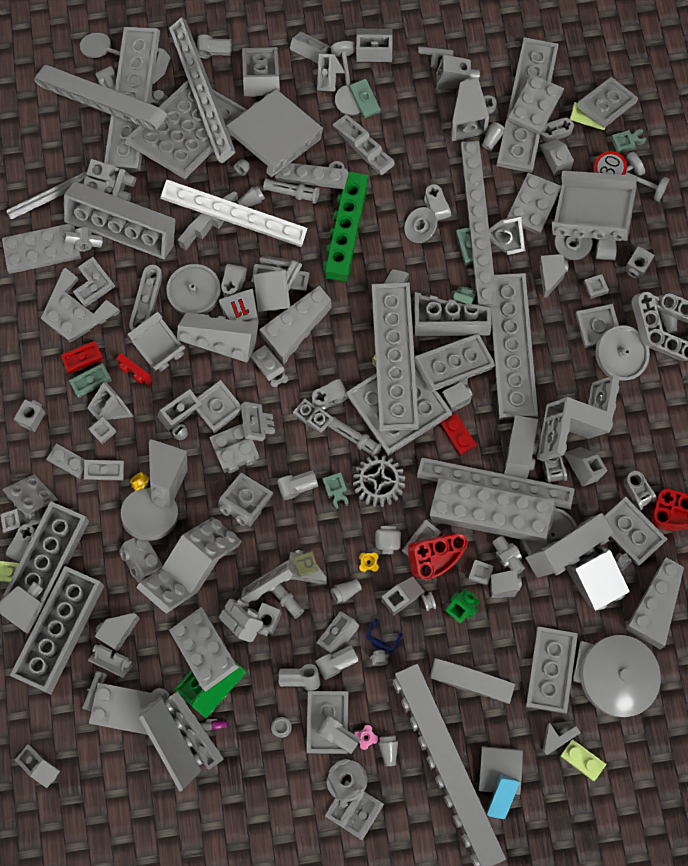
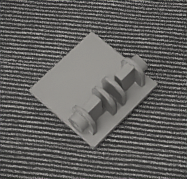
M35 474L3 489L7 498L12 500L14 506L24 513L26 519L30 520L36 517L35 511L49 505L50 501L55 502L58 500Z

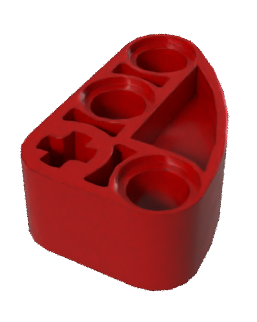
M671 489L662 490L657 496V501L654 503L651 523L656 528L662 530L676 531L688 529V509H684L681 506L682 501L688 504V494ZM663 497H667L668 503H665V499ZM657 515H663L666 519L665 522L659 521Z
M450 533L411 543L408 547V556L412 574L416 578L429 580L445 573L459 560L467 547L466 537L462 534ZM455 538L458 539V545L456 547H454L453 541ZM437 542L440 543V549L438 551L435 550V545ZM422 566L426 567L424 575L420 572Z

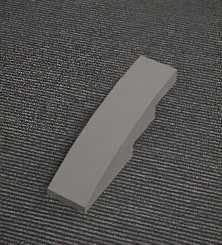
M347 114L333 124V127L343 139L380 175H383L395 165L394 160L382 151L381 146L369 136L368 131Z
M235 191L222 198L236 204L238 203L237 200H239L238 194ZM202 213L179 237L180 247L187 250L196 236L203 240L212 226L219 229L224 220Z
M440 659L434 660L429 677L458 689L490 697L506 704H510L515 686L511 682Z

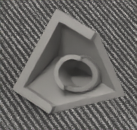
M521 216L502 219L489 229L490 241L507 255L525 251Z

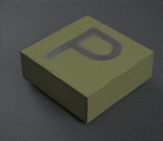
M313 552L293 557L299 577L318 572Z

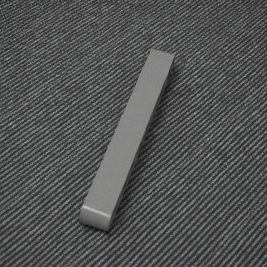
M43 65L34 78V81L46 90L152 131H157L167 117V114L162 109L48 65Z

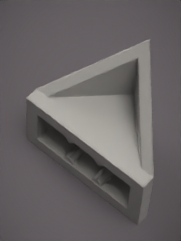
M103 382L88 406L89 411L97 420H100L102 417L106 420L134 417L107 382Z

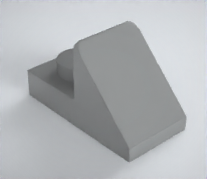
M319 54L317 90L335 91L336 73L345 72L334 54Z
M549 723L546 728L542 751L544 757L579 735L581 732L577 726L572 729L570 726L564 728L559 732L561 735L559 737Z

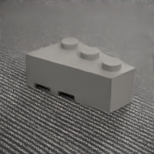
M515 415L505 464V475L527 479L529 471L534 470L535 459L532 458V455H536L538 443H534L535 439L539 438L540 428L537 427L538 419Z

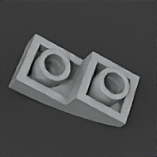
M306 399L293 411L295 417L320 433L334 419L320 407L317 408Z

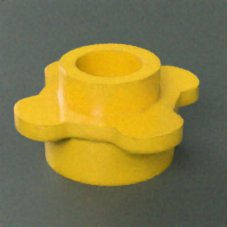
M140 472L131 479V487L135 491L143 489L148 485L150 478Z
M361 553L359 555L361 560L360 571L372 570L376 572L379 569L377 553Z

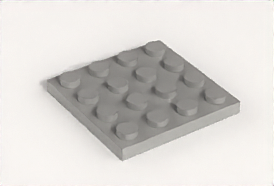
M416 364L415 376L419 429L380 431L377 373L346 392L347 397L388 456L452 415L451 410L436 390L433 392L429 391Z

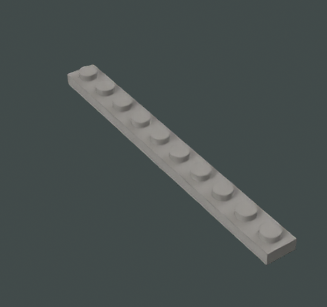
M181 17L169 29L217 160L223 163L236 152L187 21Z
M479 141L461 142L477 304L484 307H497Z

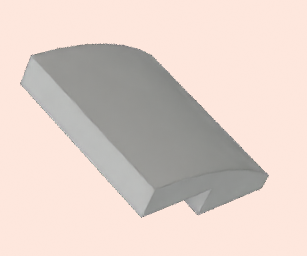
M286 270L253 275L258 312L290 308Z
M482 746L479 791L493 792L500 774L520 781L516 794L520 795L523 750Z
M346 780L344 786L349 785L350 782ZM363 792L359 798L350 802L340 801L335 798L325 817L363 840L384 804L366 792Z

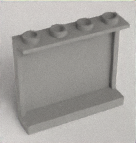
M277 89L272 93H267L261 101L255 102L246 112L243 111L239 117L229 121L226 125L229 136L232 135L268 166L266 173L271 177L320 141L323 127Z
M563 171L555 221H552L553 235L628 241L637 189V176Z

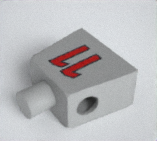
M253 289L219 299L221 310L228 320L240 318L244 319L245 322L258 321Z

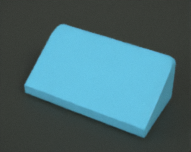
M500 774L486 809L487 816L500 819L506 818L520 784L519 780Z

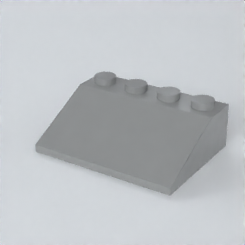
M160 697L140 708L139 719L180 792L201 772L200 765L203 763L198 753L193 754L190 748L193 744L188 735L184 736L180 729L183 726L178 717L174 719L171 713L173 707L169 700L164 701L163 697Z

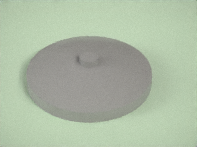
M615 635L599 640L588 650L581 666V683L587 698L598 710L613 717H630L645 711L656 699L661 683L660 668L654 654L644 643L630 636Z

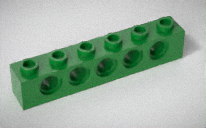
M348 172L343 192L338 195L337 205L340 206L339 210H335L334 213L336 224L335 227L331 228L330 232L332 243L327 246L326 255H329L328 261L325 260L323 265L326 279L348 282L368 187V175ZM349 192H356L355 195H350V194H348V193H349ZM346 208H352V209H353V210L350 211V212L345 211ZM344 224L349 225L348 228H342L341 226ZM345 241L346 244L339 245L338 242ZM338 257L343 259L340 262L334 261Z

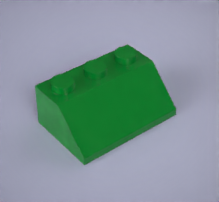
M238 665V669L205 692L191 670L174 691H178L185 701L203 717L207 718L223 698L228 695L235 684L241 680L246 671Z

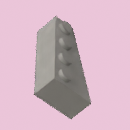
M318 286L260 329L262 339L283 364L288 361L290 355L298 349L300 343L308 337L310 331L332 308L331 299Z
M415 292V336H471L478 333L479 335H490L492 325L491 308L474 304L465 305L450 299L449 301L441 300L436 296L430 295V297Z
M186 312L178 325L177 340L248 362L255 349L259 321L245 322L244 319L240 318L228 320L222 316L210 318L209 315Z
M600 513L590 517L572 528V532L569 531L556 538L557 542L554 541L541 547V552L525 557L536 577L539 578L553 573L558 575L566 570V565L569 564L571 566L580 561L579 557L584 554L586 556L595 551L593 547L596 545L601 546L609 541L608 537L614 533L603 514Z
M667 557L662 561L625 630L660 650L666 645L684 570L683 566Z

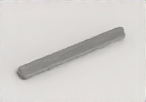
M87 172L75 176L7 209V214L10 219L16 218L65 194L74 182L84 184L85 177H90L86 175Z

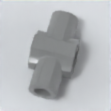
M86 227L76 229L75 232L65 231L64 243L75 244V248L78 251L85 252L90 250L91 247H102L103 237L92 235L91 230Z
M503 536L493 541V545L498 551L496 556L500 564L504 568L509 567L510 570H517V574L521 573L525 567L519 560L522 556L518 548L513 543L508 544Z

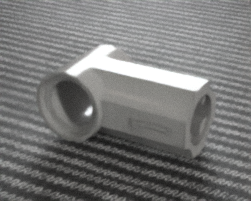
M199 35L196 48L200 58L204 59L210 58L212 55L231 56L232 42L231 39H213L209 35Z
M112 66L95 73L101 86L115 91L117 76Z
M313 470L294 477L292 475L285 476L277 480L283 500L295 498L301 492L318 487Z
M349 646L334 654L325 655L315 662L324 680L340 673V670L359 662L352 646Z
M306 664L301 669H280L279 685L303 686L307 691H314L320 686L318 669L313 664Z
M330 716L326 718L317 732L321 737L330 743H335L350 754H352L361 740L352 732L343 728L341 723Z

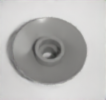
M426 207L414 210L405 222L406 237L414 243H423L431 238L437 227L435 213Z
M556 235L555 247L559 254H564V258L579 260L590 252L592 238ZM574 243L576 247H571L569 244Z

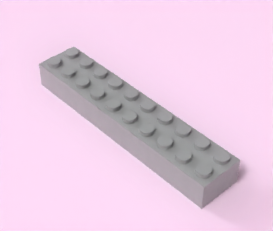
M418 664L396 673L393 686L397 694H402V706L405 712H410L412 717L409 720L414 732L417 730L419 732L418 742L422 750H427L429 756L426 759L431 770L434 768L438 776L435 777V780L440 789L444 788L446 793L444 800L447 807H452L455 813L452 818L456 827H461L464 833L461 838L465 847H470L473 855H470L473 865L493 866L506 860Z

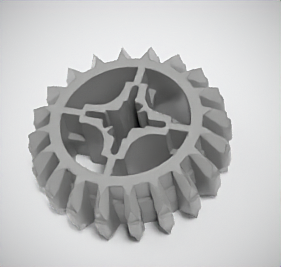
M375 455L374 461L368 457V464L362 461V468L357 467L356 472L358 474L353 476L357 480L353 482V486L358 487L355 489V493H361L359 499L363 500L366 498L365 503L367 505L370 501H373V507H376L377 502H380V506L384 507V501L391 505V498L397 501V495H402L403 491L401 489L405 488V484L402 483L405 481V476L401 475L403 469H397L399 467L398 463L392 465V458L388 462L385 461L386 456H382V460H378V456ZM378 468L375 474L366 475L370 470ZM384 469L392 473L395 481L385 476ZM381 474L382 482L381 484H379V487L377 489L376 480L380 477ZM363 482H368L369 485L374 487V494L365 488ZM393 487L388 493L380 495L382 489Z

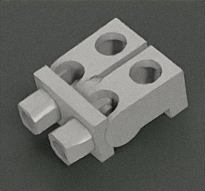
M91 159L86 174L90 178L85 177L83 185L130 202L131 194L124 192L125 185L134 187L136 178L124 169Z

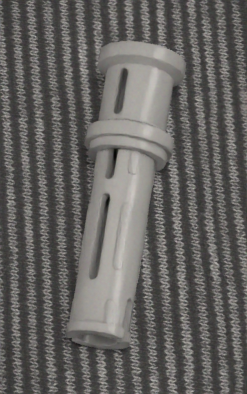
M267 178L263 185L264 190L295 196L298 200L305 199L312 201L314 204L318 201L320 190L318 187L315 189L305 187L304 184L296 186Z
M333 417L334 419L327 426L328 428L333 429L355 443L359 450L366 451L373 459L375 455L378 456L382 449L380 443L378 444L370 439L369 435H362L336 417Z

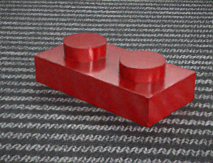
M96 341L61 355L68 374L103 360Z
M122 353L116 358L119 363L118 367L126 374L128 372L133 375L132 378L137 383H144L149 386L153 381L150 374Z
M457 413L440 423L460 456L477 446Z

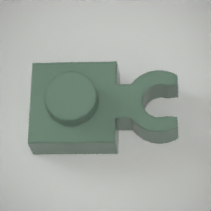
M629 130L612 135L611 140L616 152L623 153L635 149V144L643 145L646 142V138H638V136L642 135L643 130H636L632 135Z
M341 472L322 478L328 497H334L333 504L335 509H339L337 502L340 500L345 502V506H348L347 497L342 495L347 492Z

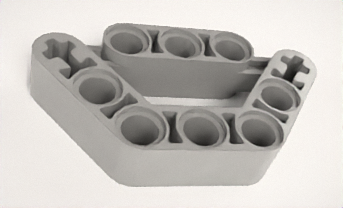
M649 292L634 295L632 307L642 343L648 348L679 361H688V356L686 357L684 354L685 348L688 349V340L685 341L664 332L658 313L659 311L688 323V300L670 293L658 297ZM665 298L668 300V307L664 305ZM681 306L685 308L684 314L681 313ZM647 315L650 317V324L646 323L645 318ZM651 334L655 336L654 343L650 339ZM668 341L672 343L671 350L667 347Z

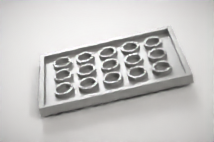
M188 80L159 107L167 114V117L157 131L138 126L126 138L127 145L183 179H186L214 151ZM213 90L225 125L239 117L243 111H247L244 107Z

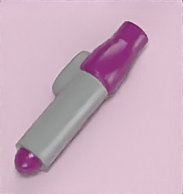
M207 719L205 722L199 723L204 731L227 728V721H217V719Z

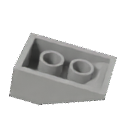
M277 47L242 48L244 96H264L276 89L280 92Z
M98 683L89 724L148 735L139 719L140 708L162 697V695Z

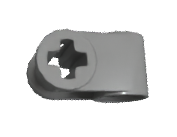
M435 184L428 186L424 197L427 208L435 213L437 221L451 217V211L442 189Z
M597 239L595 258L615 260L616 240Z
M233 264L226 265L221 284L224 298L240 293L246 277V267Z
M341 379L316 389L312 394V404L317 408L320 407L322 410H325L347 400V391Z
M561 456L556 457L554 460L541 461L546 483L551 484V482L559 480L567 481V473Z
M633 471L625 478L624 487L639 511L643 509V506L657 501L654 491L641 472ZM630 478H636L638 485L631 484Z
M29 524L20 526L7 549L6 556L20 562L36 529ZM26 533H32L31 536H25Z

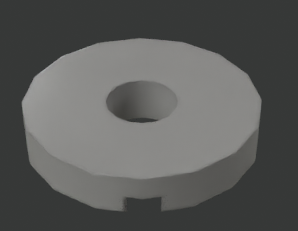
M344 759L331 767L326 783L333 797L340 801L350 802L363 794L367 787L368 778L366 771L359 763ZM350 775V784L344 786L342 784L343 778Z

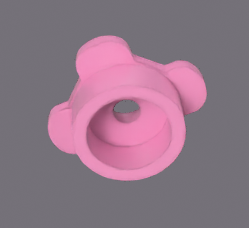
M366 725L360 732L356 731L354 734L361 739L359 743L360 748L363 750L368 749V746L372 743L376 744L378 742V737L373 734L372 727Z

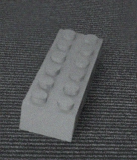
M74 182L64 194V222L79 228L86 227L92 233L161 259H165L174 246L175 219L78 182Z
M438 479L430 517L433 522L548 544L556 506L555 500Z
M50 501L1 599L2 601L17 586L27 591L32 583L35 582L43 588L36 598L43 604V607L33 626H35L64 566L67 567L89 523L87 517Z
M64 566L10 674L11 677L50 695L52 694L104 588L100 581Z

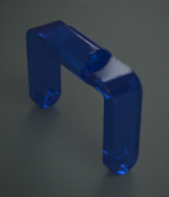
M375 619L366 634V639L380 650L384 649L389 653L394 652L403 634H399L392 648L388 647L386 643L370 636L378 622Z

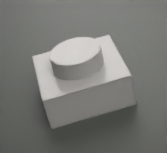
M602 274L584 280V285L590 299L607 294L609 291Z
M104 417L89 428V431L101 444L105 443L116 433V430Z
M475 560L468 580L487 586L493 566Z

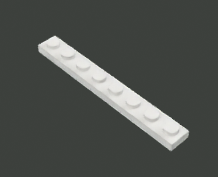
M166 180L160 198L300 247L303 244L307 231L306 227L170 180Z

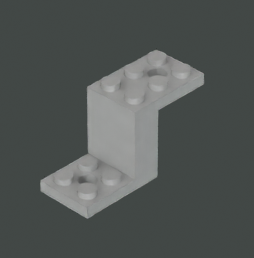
M613 375L592 383L588 404L569 397L547 404L537 459L545 461L563 456L567 449L566 441L569 432L588 439L609 433L613 426L612 419L616 409L615 402L619 391L620 378Z
M211 517L183 534L162 569L142 580L138 584L137 589L167 614L198 593L217 561L239 547L242 541L235 533L222 525L219 520Z

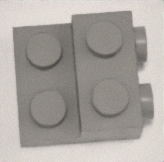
M243 424L209 437L224 473H233L240 466L245 464L246 466L252 465L257 462V459H260L253 440L245 439Z
M240 473L220 497L218 507L224 515L230 514L234 516L238 524L250 527L261 514L263 507L272 498L273 492L245 474Z

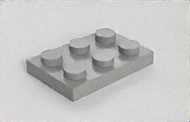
M531 74L508 117V121L541 135L564 88Z
M610 77L581 99L577 107L605 128L636 104L638 97L614 78Z
M528 173L507 218L521 216L522 228L540 235L559 195L561 186Z
M627 497L604 516L614 533L609 537L624 553H628V557L638 567L667 541V538Z
M308 691L307 754H348L347 751L335 743H330L317 734L328 716L341 723L343 728L348 730V692Z

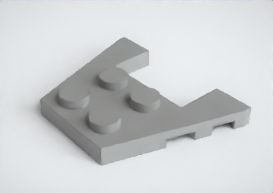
M64 268L41 319L68 342H72L91 331L90 329L94 326L106 322V319L111 316L118 315L120 311L107 300L94 314L67 294L76 284L78 278Z

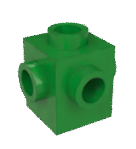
M465 588L461 593L456 592L449 601L452 603L445 611L461 624L467 617L471 619L478 611L476 606L480 603V600Z

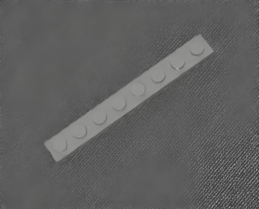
M421 458L417 478L438 482V479L555 500V506L571 509L575 491L574 488L427 458Z

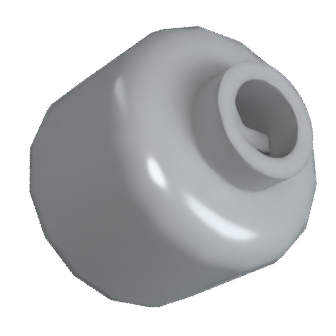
M381 526V529H378L375 534V547L382 550V554H394V550H399L401 547V532L393 526Z

